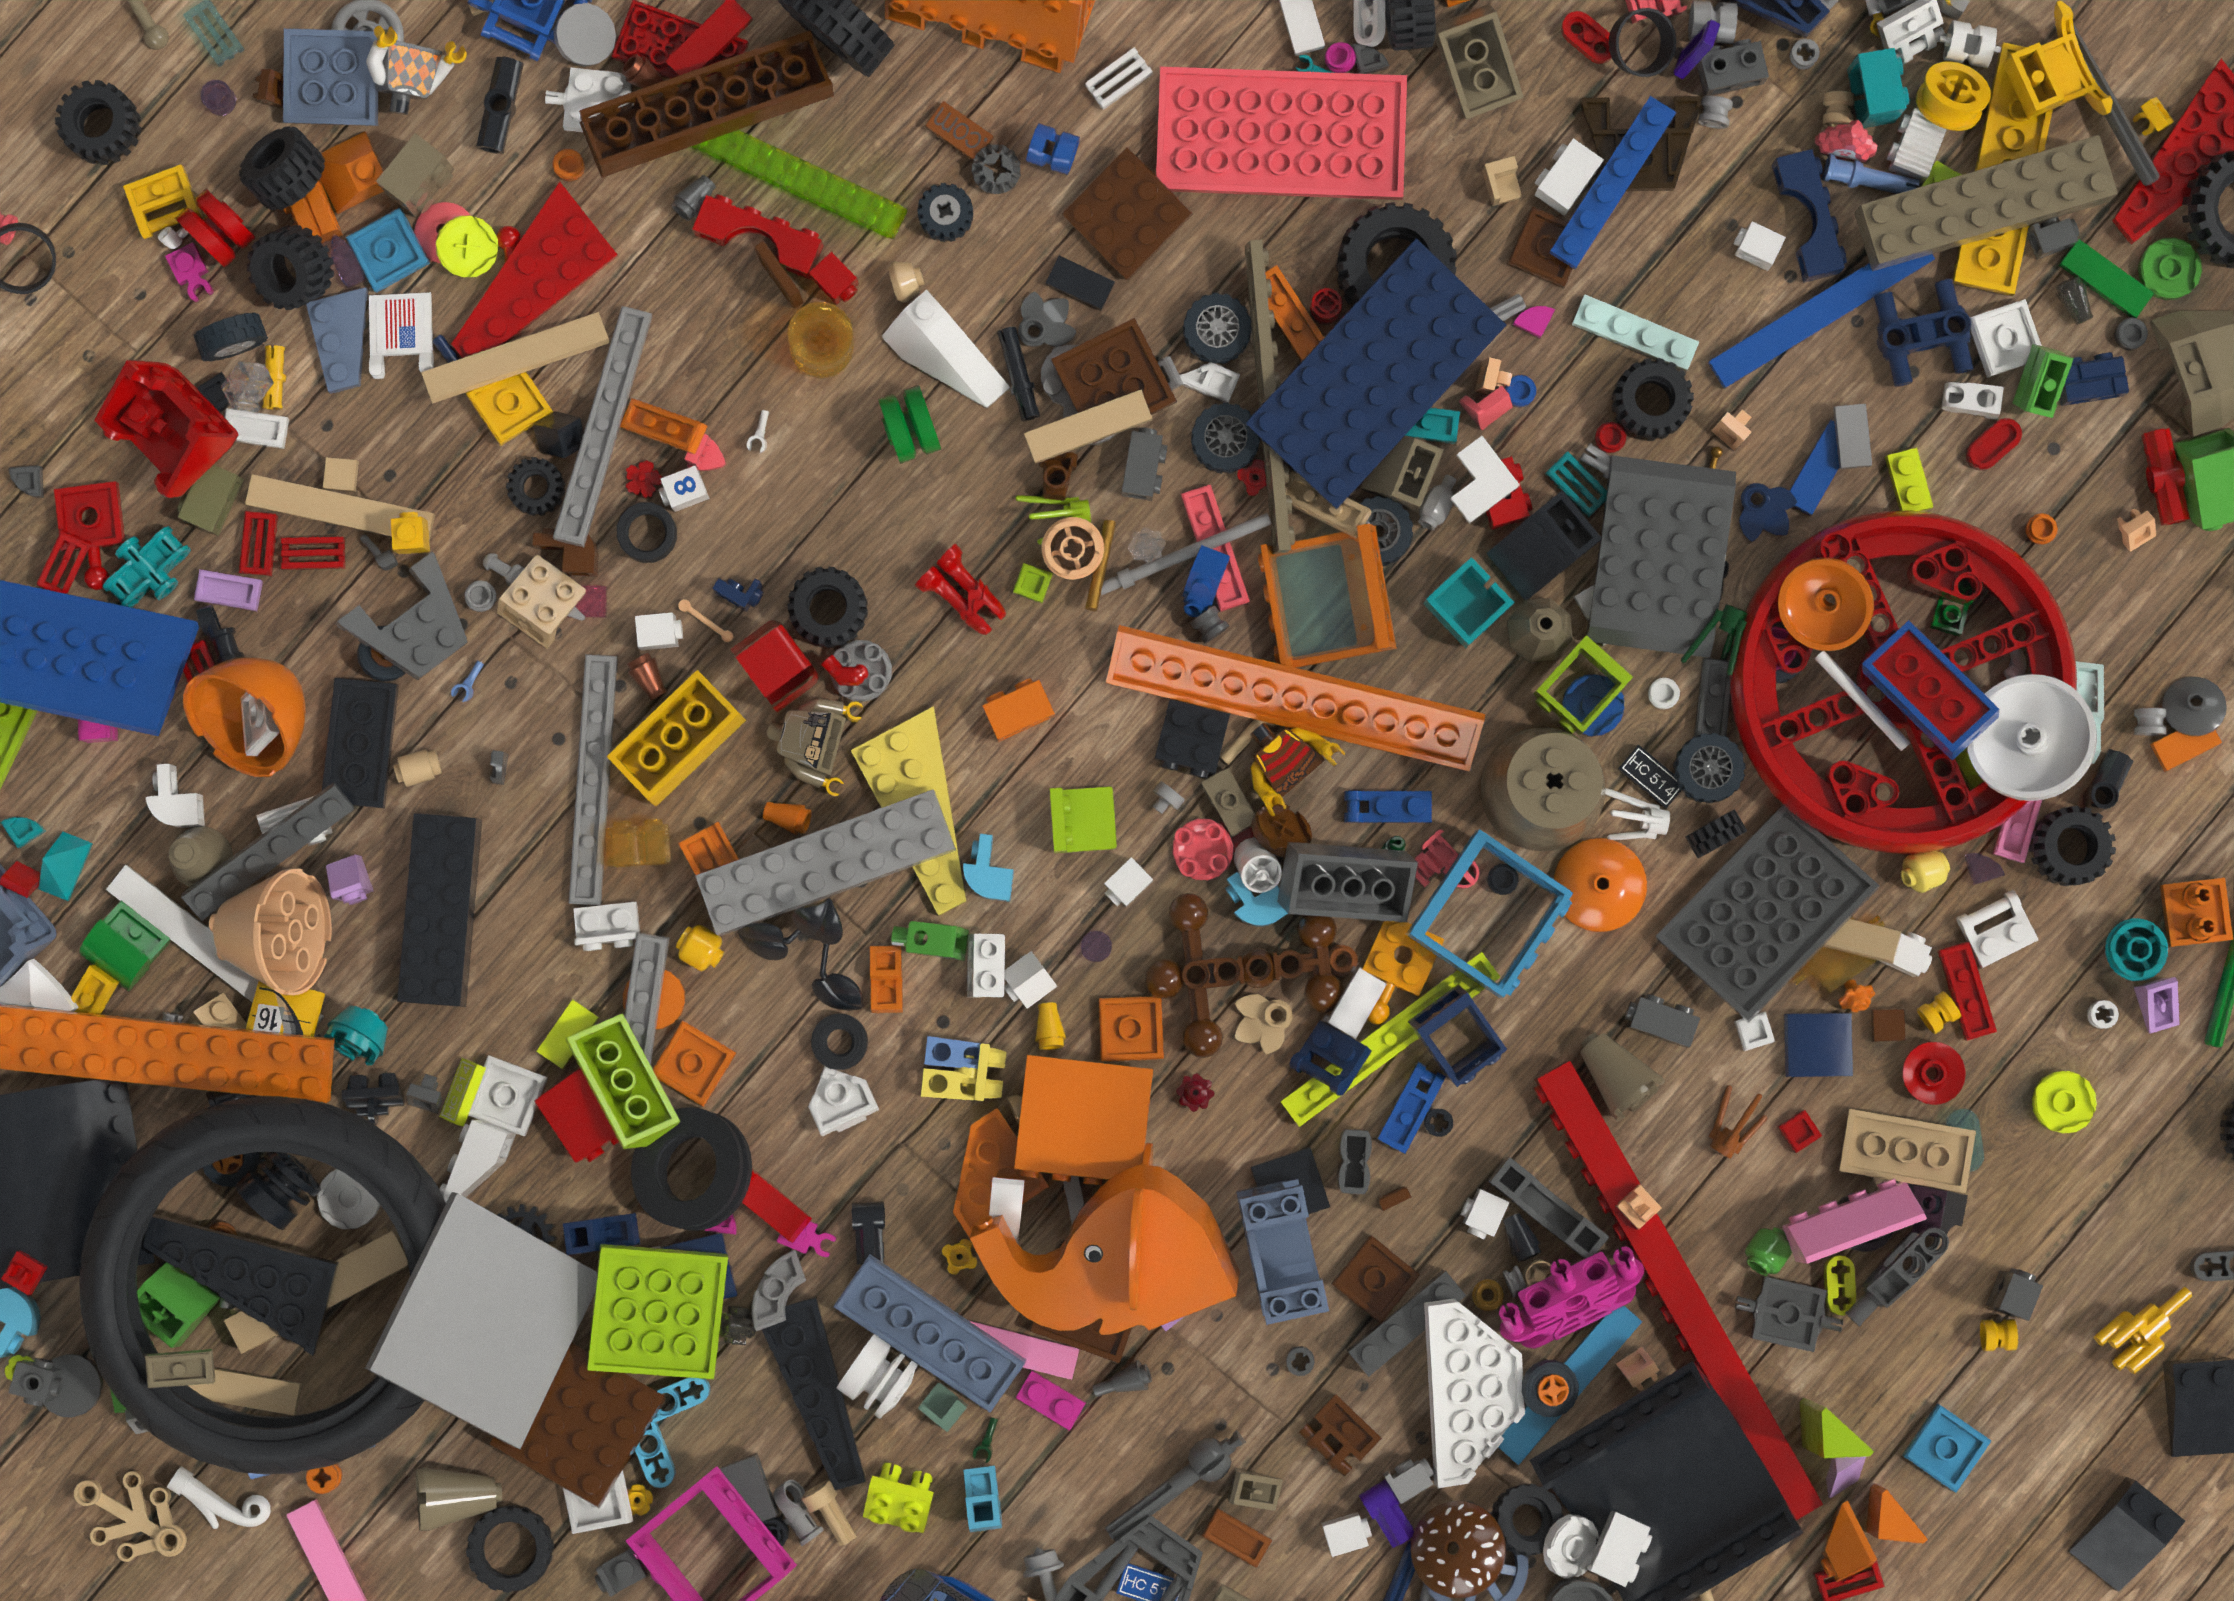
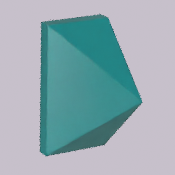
M62 832L42 858L39 890L69 901L93 843Z

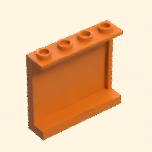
M1027 1055L1014 1169L1021 1170V1177L1039 1178L1041 1172L1052 1174V1180L1071 1182V1176L1084 1177V1184L1102 1185L1103 1179L1109 1180L1127 1168L1143 1164L1153 1069Z

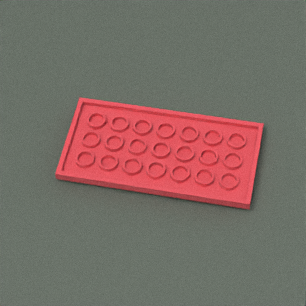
M1160 67L1156 176L1172 192L1403 200L1407 75Z

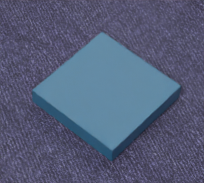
M401 208L388 213L346 237L372 289L376 293L430 264Z
M1937 1403L1902 1456L1957 1493L1991 1443V1440Z

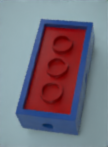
M1909 620L1862 663L1863 673L1951 760H1954L1999 718L2000 709Z

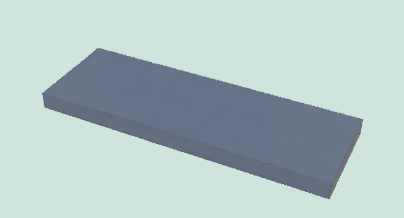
M871 1254L868 1255L833 1306L988 1412L993 1410L1026 1363V1359Z

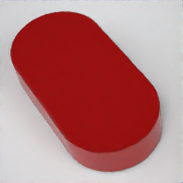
M2010 418L1998 420L1968 446L1966 450L1968 464L1973 469L1984 471L1994 466L2021 441L2022 429L2020 425Z

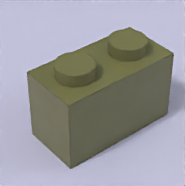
M213 465L191 486L188 495L184 494L177 509L180 512L178 518L219 536L244 479Z

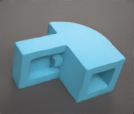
M980 834L979 841L973 840L971 859H977L976 865L963 863L965 879L971 889L979 896L990 900L1010 902L1014 870L990 867L993 835Z
M1238 872L1227 878L1226 881L1229 884L1225 888L1235 904L1239 901L1243 904L1241 908L1234 912L1235 916L1242 922L1251 926L1263 927L1277 922L1288 914L1277 902L1278 886L1255 897L1243 884Z
M15 1287L0 1289V1321L6 1324L0 1333V1358L10 1356V1354L14 1355L24 1341L21 1335H36L40 1326V1310L32 1296L23 1293Z
M995 1466L963 1470L969 1531L977 1532L1002 1528Z

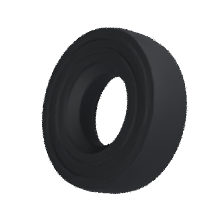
M832 1014L823 1018L814 1028L811 1037V1047L816 1059L822 1065L830 1069L845 1070L855 1066L862 1060L867 1051L868 1037L864 1026L856 1018L847 1014ZM834 1030H845L851 1036L852 1045L844 1054H835L828 1047V1036Z

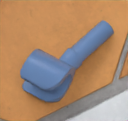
M477 660L464 682L452 688V697L457 695L460 687L466 690V696L462 702H466L473 697L472 685L484 665L482 662Z

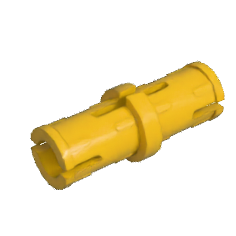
M271 345L265 346V372L261 373V380L264 381L263 409H283L282 392L283 383L286 382V375L283 374L285 351L283 346L274 345V348Z

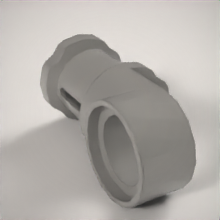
M788 1480L775 1489L774 1499L786 1517L783 1520L784 1523L791 1526L800 1539L799 1544L803 1546L824 1531L821 1526H817L807 1512V1508L801 1499L805 1494L803 1487L795 1480ZM785 1490H788L792 1494V1496L794 1497V1502L789 1500Z

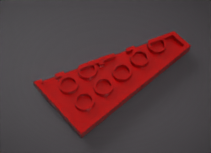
M561 182L558 183L451 343L462 358L506 344L618 257V254Z

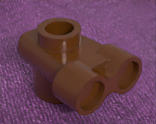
M1066 452L1039 463V466L1043 468V497L1045 499L1061 501L1066 499L1071 472L1077 468L1078 455L1076 453ZM1053 482L1060 483L1059 485H1052Z

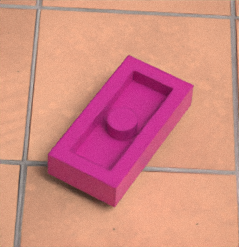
M1033 1370L1016 1396L1018 1400L1069 1431L1086 1404L1085 1401Z

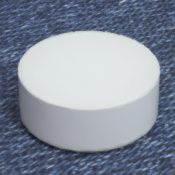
M1659 678L1649 687L1648 698L1651 704L1658 709H1669L1679 700V687L1669 678Z

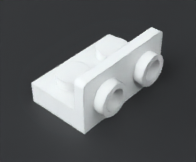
M637 902L573 908L576 939L574 941L576 946H583V951L602 950V944L613 942L615 948L633 946V940H636L637 933H640Z
M1003 934L968 935L967 998L1003 997L1005 936Z

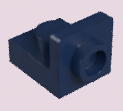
M718 578L712 588L715 594L746 612L750 606L755 608L764 594L761 591L763 585L756 578L746 594L742 592L744 587L730 578L726 582Z

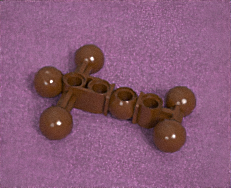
M1191 893L1179 895L1172 901L1169 907V918L1172 925L1181 931L1185 967L1182 970L1176 962L1168 959L1155 961L1148 967L1145 973V984L1153 996L1161 999L1176 996L1184 984L1188 987L1192 1022L1187 1025L1183 1033V1042L1190 1054L1199 1058L1213 1056L1219 1051L1223 1042L1221 1028L1216 1022L1210 1020L1207 989L1227 987L1234 985L1237 981L1240 982V985L1246 984L1252 988H1263L1269 986L1274 980L1279 981L1280 977L1293 979L1301 973L1312 972L1313 977L1308 980L1305 986L1304 995L1306 1002L1312 1009L1318 1012L1327 1013L1333 1011L1344 992L1342 982L1331 973L1328 946L1333 943L1337 933V926L1332 917L1311 915L1301 917L1297 926V934L1303 945L1310 948V953L1299 954L1296 951L1288 950L1277 956V952L1270 953L1265 949L1255 948L1249 950L1243 956H1237V960L1228 957L1203 960L1200 929L1208 919L1209 911L1207 904L1200 896ZM1292 956L1297 960L1298 969L1295 973L1287 974L1282 970L1281 961L1284 957ZM1258 959L1265 962L1267 972L1264 976L1255 977L1250 973L1249 966L1253 960ZM1224 963H1230L1235 967L1236 975L1230 981H1225L1219 977L1218 968ZM1191 967H1200L1204 971L1205 979L1202 983L1192 984L1188 981L1187 971Z

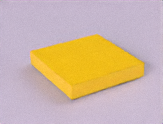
M527 372L466 392V396L500 446L531 428L535 422L553 413Z

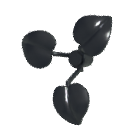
M830 898L796 909L793 914V921L797 929L789 937L783 938V933L778 927L767 923H753L738 930L737 933H739V937L752 952L767 960H781L785 958L788 954V947L786 945L793 942L801 933L808 935L813 940L822 942L823 951L819 973L821 978L815 979L812 982L813 992L820 1001L835 1009L852 1011L864 1007L862 992L852 979L841 974L833 973L827 975L826 973L829 945L840 942L843 935L839 915Z

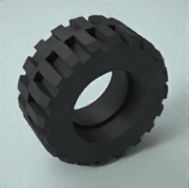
M1395 202L1386 203L1385 207L1380 209L1375 206L1368 209L1366 215L1357 217L1351 228H1348L1343 236L1336 262L1337 281L1339 288L1343 289L1345 293L1344 298L1347 303L1354 305L1375 283L1368 273L1367 258L1371 249L1378 242L1385 239L1399 238L1412 243L1417 238L1455 275L1457 268L1455 267L1457 259L1456 249L1452 247L1453 239L1450 232L1445 233L1443 230L1444 224L1440 219L1436 218L1434 220L1429 216L1430 211L1421 208L1420 211L1412 208L1413 204L1405 202L1403 206H1396Z

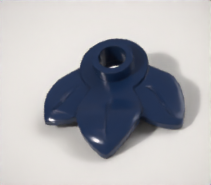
M1761 483L1748 485L1741 495V503L1744 510L1739 519L1744 535L1750 541L1756 540L1763 529L1774 535H1787L1789 531V518L1785 510L1790 509L1797 503L1794 495L1782 487L1769 489ZM1756 492L1763 496V501L1759 505H1755L1751 501L1752 494Z

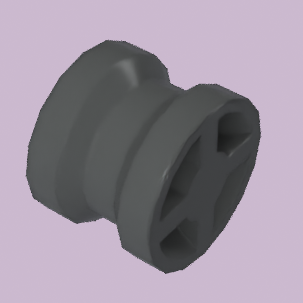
M1215 606L1202 613L1190 623L1193 629L1201 633V640L1204 644L1216 638L1229 627L1226 621L1220 619L1218 609Z

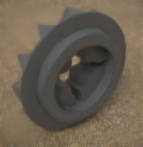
M990 144L982 148L974 157L972 175L976 184L985 192L1003 194L1015 187L1021 176V162L1013 150L1004 145ZM1000 157V166L1009 171V173H1000L994 182L993 170L984 165H993Z

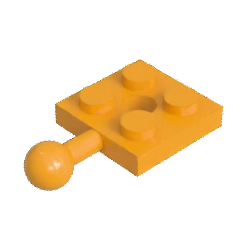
M1383 921L1362 967L1364 971L1387 984L1367 1018L1372 1024H1382L1389 1018L1390 1009L1387 1004L1395 987L1419 997L1437 956L1406 935L1412 926L1408 922ZM1426 931L1425 935L1442 946L1443 938ZM1404 946L1410 950L1411 960L1408 963L1401 964L1395 960L1394 951L1397 947Z

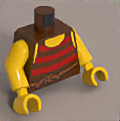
M1262 723L1250 734L1262 748L1252 757L1254 762L1250 769L1253 788L1265 803L1269 815L1275 816L1272 807L1280 804L1285 810L1286 805L1282 797L1324 762V757L1331 765L1335 766L1337 763L1331 758L1332 755L1336 752L1345 755V752L1337 743H1330L1317 733L1298 727L1291 730L1286 727L1276 736L1265 723Z

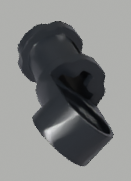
M212 605L197 609L196 613L205 636H208L209 641L214 644L218 656L216 663L219 664L229 659L244 658V654L239 652L234 638L235 628L222 629Z

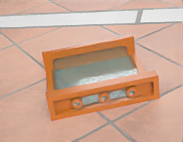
M1369 523L1358 525L1357 539L1344 532L1295 541L1294 545H1291L1290 551L1281 554H1273L1271 545H1260L1262 553L1258 554V562L1261 571L1265 572L1267 584L1263 585L1266 602H1270L1272 614L1269 615L1268 621L1271 632L1276 635L1277 645H1274V656L1278 664L1300 668L1397 649L1376 526Z

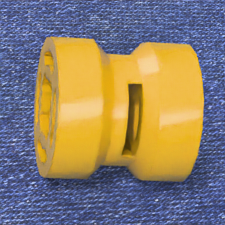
M1944 991L1936 995L1934 1001L1930 1004L1925 1003L1917 1008L1919 1017L1933 1034L1940 1032L1947 1022H1954L1961 1017L1956 1004Z
M2003 1319L1999 1323H1995L1993 1320H1981L1980 1342L1982 1350L1995 1351L1996 1348H2003L2006 1351L2017 1350L2018 1329L2015 1319Z

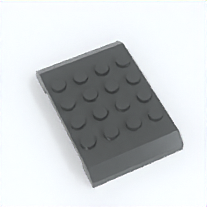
M1612 455L1610 457L1606 486L1608 488L1601 531L1602 539L1599 546L1586 635L1595 643L1685 654L1710 622L1716 608L1719 609L1736 487V472ZM1716 625L1692 654L1693 656L1710 658Z

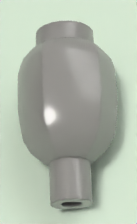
M1445 475L1441 485L1434 486L1424 497L1419 509L1420 518L1418 520L1422 527L1435 530L1436 526L1441 525L1446 520L1453 505L1451 497L1454 494L1451 490L1456 483L1454 477Z

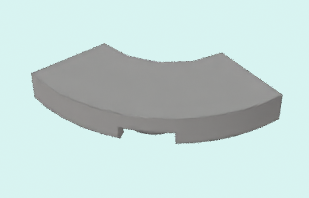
M796 1250L786 1253L773 1262L764 1272V1276L754 1292L752 1320L756 1331L785 1321V1306L789 1295L797 1286L806 1281Z

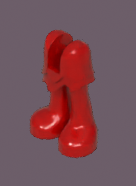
M954 544L941 556L936 564L968 592V601L944 578L935 566H932L914 586L922 592L933 591L941 596L960 614V618L979 634L987 635L992 631V628L983 617L977 614V611L985 605L988 611L1001 621L1007 613L1000 601L991 593L988 586L984 585L981 579H979L978 583L965 569L961 562L963 552L957 544Z

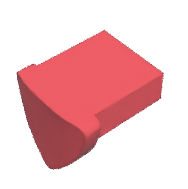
M1500 386L1479 403H1476L1468 396H1464L1459 400L1464 410L1482 430L1513 408L1510 395L1503 386Z
M704 434L696 454L687 452L684 458L688 468L696 465L699 471L715 470L726 465L721 450L706 434Z

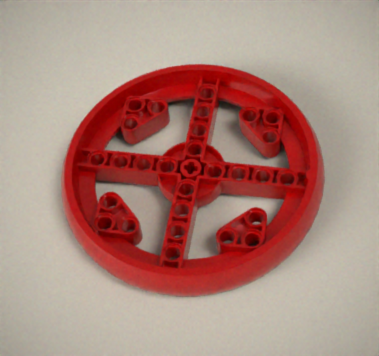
M1884 511L1846 519L1824 528L1792 549L1771 569L1757 588L1745 610L1748 613L1745 619L1747 624L1743 631L1734 672L1730 675V693L1734 719L1749 760L1762 781L1787 809L1823 834L1852 846L1893 854H1917L1958 846L1985 835L2019 812L2029 801L2004 796L1993 790L1984 781L1969 791L1956 760H1951L1936 744L1932 748L1924 746L1921 742L1923 731L1882 691L1880 701L1872 702L1896 728H1905L1937 804L1920 808L1886 807L1894 803L1899 796L1898 785L1891 778L1842 760L1827 768L1825 780H1823L1808 766L1797 752L1793 743L1862 715L1865 712L1845 691H1842L1781 717L1776 694L1777 665L1785 673L1797 674L1807 665L1813 649L1798 642L1789 632L1785 639H1777L1773 636L1771 631L1773 624L1777 622L1783 623L1778 608L1779 592L1784 580L1793 569L1808 560L1817 558L1816 547L1822 538L1832 532L1843 533L1849 538L1852 544V551L1848 559H1855L1859 562L1861 566L1860 573L1866 579L1873 593L1874 611L1872 618L1874 616L1881 617L1886 624L1883 632H1877L1872 628L1870 622L1869 627L1864 633L1870 649L1865 653L1859 664L1856 685L1866 696L1868 687L1876 685L1863 673L1862 663L1899 630L1869 561L1870 559L1887 556H1916L1919 558L1913 561L1907 570L1908 579L1913 585L1956 603L1964 604L1975 599L1980 594L1983 584L2000 600L2011 615L2012 621L1940 650L1962 673L2025 647L2030 674L2045 675L2059 679L2077 691V667L2074 647L2067 623L2057 601L2033 567L2015 550L1981 528L1959 519L1920 511ZM1947 552H1954L1959 556L1960 562L1958 567L1948 565L1945 558ZM1918 564H1926L1930 568L1931 575L1929 579L1919 577L1916 570ZM1961 580L1971 584L1972 593L1970 596H1965L1958 590V583ZM2016 625L2021 626L2026 632L2025 640L2022 642L2017 641L2012 635V629ZM1987 637L1992 638L1997 644V650L1993 654L1985 651L1983 647V641ZM1956 650H1963L1968 655V662L1965 666L1956 663L1954 659ZM1795 651L1800 655L1801 663L1799 667L1789 668L1785 664L1784 655L1787 652ZM1840 698H1847L1851 701L1853 708L1850 714H1844L1839 710L1838 701ZM1811 710H1818L1823 714L1824 721L1821 726H1815L1809 721ZM1782 722H1789L1794 726L1795 734L1792 738H1785L1780 733ZM1936 760H1942L1947 765L1948 771L1944 777L1938 776L1934 772L1933 766ZM1837 767L1844 768L1848 772L1849 777L1845 784H1840L1834 779V771ZM1878 784H1884L1890 791V796L1886 801L1878 799L1875 794ZM1949 789H1955L1960 794V802L1956 806L1949 804L1946 800V793ZM1849 796H1855L1859 799L1861 803L1859 812L1852 813L1848 810L1846 801Z

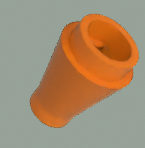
M767 802L763 811L764 820L770 821L795 835L807 832L812 817V811L806 809L805 805Z

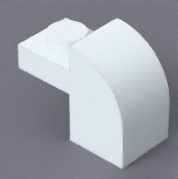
M158 764L157 772L153 773V787L155 791H158V796L146 797L151 813L159 821L175 827L205 826L203 795L197 793L178 794L176 766L172 764Z

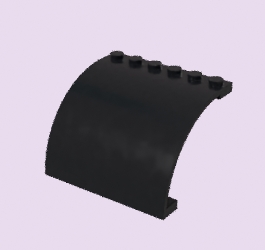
M100 1079L0 1095V1289L13 1287L1 1278L17 1251H23L48 1266L40 1282L80 1276L83 1243L96 1207L112 1179L129 1157L137 1151L127 1082ZM147 1229L142 1239L137 1266L155 1263L154 1254L143 1247Z
M1693 1361L1530 1459L1543 1487L1546 1490L1552 1488L1571 1515H1580L1593 1522L1598 1531L1599 1538L1611 1511L1620 1513L1651 1528L1649 1535H1652V1539L1645 1553L1640 1552L1636 1562L1639 1565V1570L1632 1583L1628 1581L1626 1587L1613 1582L1622 1601H1691L1804 1533L1746 1434L1714 1387Z

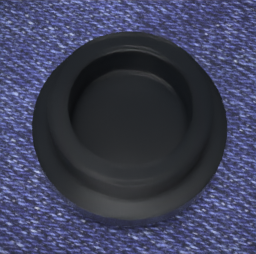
M1508 864L1494 866L1487 876L1489 888L1499 895L1510 894L1516 889L1519 882L1517 871Z

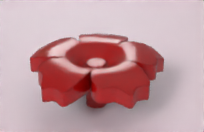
M648 460L639 463V469L634 465H630L626 469V478L631 480L625 486L628 492L635 495L641 492L645 499L651 498L653 493L656 492L654 486L662 485L661 478L663 476L657 470L653 471L654 463Z

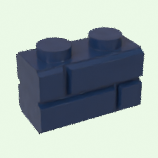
M2112 352L2093 356V361L2082 362V357H2075L2059 399L2060 405L2066 406L2125 396L2129 393V386L2125 374L2124 358L2122 356L2113 357Z

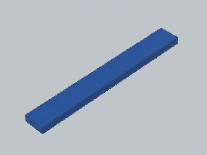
M1931 254L1873 272L1869 263L1710 360L1708 364L1725 389L1874 298L1875 295L1884 292L1928 265L1935 258Z

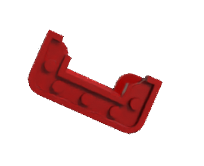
M127 360L94 419L103 429L105 436L114 441H119L120 439L131 440L161 472L154 479L157 491L168 498L182 496L233 446L239 436L237 430L178 369L162 362ZM137 395L165 413L161 420L175 430L169 441L153 431L148 438H145L120 421V418Z

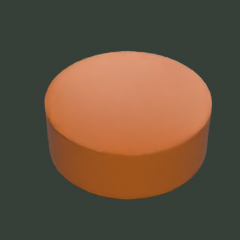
M563 149L555 155L553 169L560 179L571 182L582 176L585 170V163L577 151Z

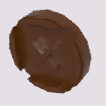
M1263 804L1253 816L1251 827L1253 835L1267 851L1285 858L1287 842H1311V827L1301 813L1297 811L1295 814L1289 810L1290 806L1286 805L1284 810L1282 805L1276 804L1272 807L1275 816H1271L1265 804Z

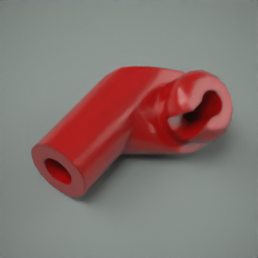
M834 655L829 656L821 664L841 686H858L869 675L868 669L864 665L857 664L855 667H843Z

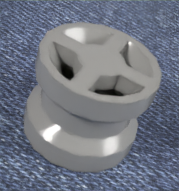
M1704 96L1702 98L1704 109L1703 113L1699 115L1698 123L1710 128H1728L1730 120L1727 116L1728 112L1732 109L1733 102L1720 96Z
M2134 709V716L2137 718L2134 735H2166V727L2163 725L2166 709Z

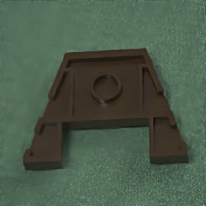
M1674 96L1673 110L1677 113L1673 118V128L1665 130L1626 191H1674L1702 104V96ZM1610 97L1581 98L1580 105L1598 155L1604 159L1602 162L1604 168L1629 129H1610Z

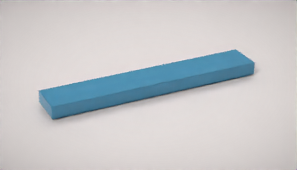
M1625 1306L1601 1318L1563 1362L1576 1375L1579 1384L1578 1396L1642 1323ZM1526 1405L1525 1415L1517 1424L1513 1422L1503 1433L1502 1437L1504 1440L1498 1448L1519 1465L1562 1415L1558 1417H1544L1533 1412Z

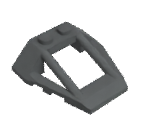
M1149 1516L1082 1568L1070 1575L1053 1601H1103L1139 1548L1177 1574L1159 1601H1175L1178 1595L1177 1601H1189L1203 1552L1153 1516ZM1120 1553L1094 1592L1084 1586L1085 1583Z

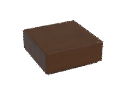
M1904 1009L1871 1010L1872 1042L1906 1041Z
M1401 1186L1377 1198L1380 1209L1385 1211L1411 1198L1407 1187Z

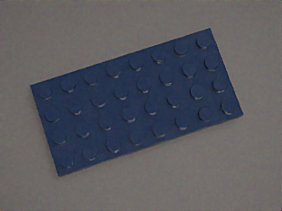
M1416 238L1244 424L1333 508L1337 509L1507 324Z

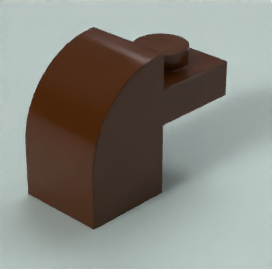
M543 528L542 533H533V546L536 549L563 551L562 572L567 576L598 577V549L589 534L585 547H580L554 540V528Z

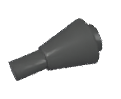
M1137 1360L1112 1376L1110 1380L1093 1385L1094 1394L1096 1397L1114 1391L1148 1390V1383L1152 1382L1150 1370L1146 1364L1142 1365Z

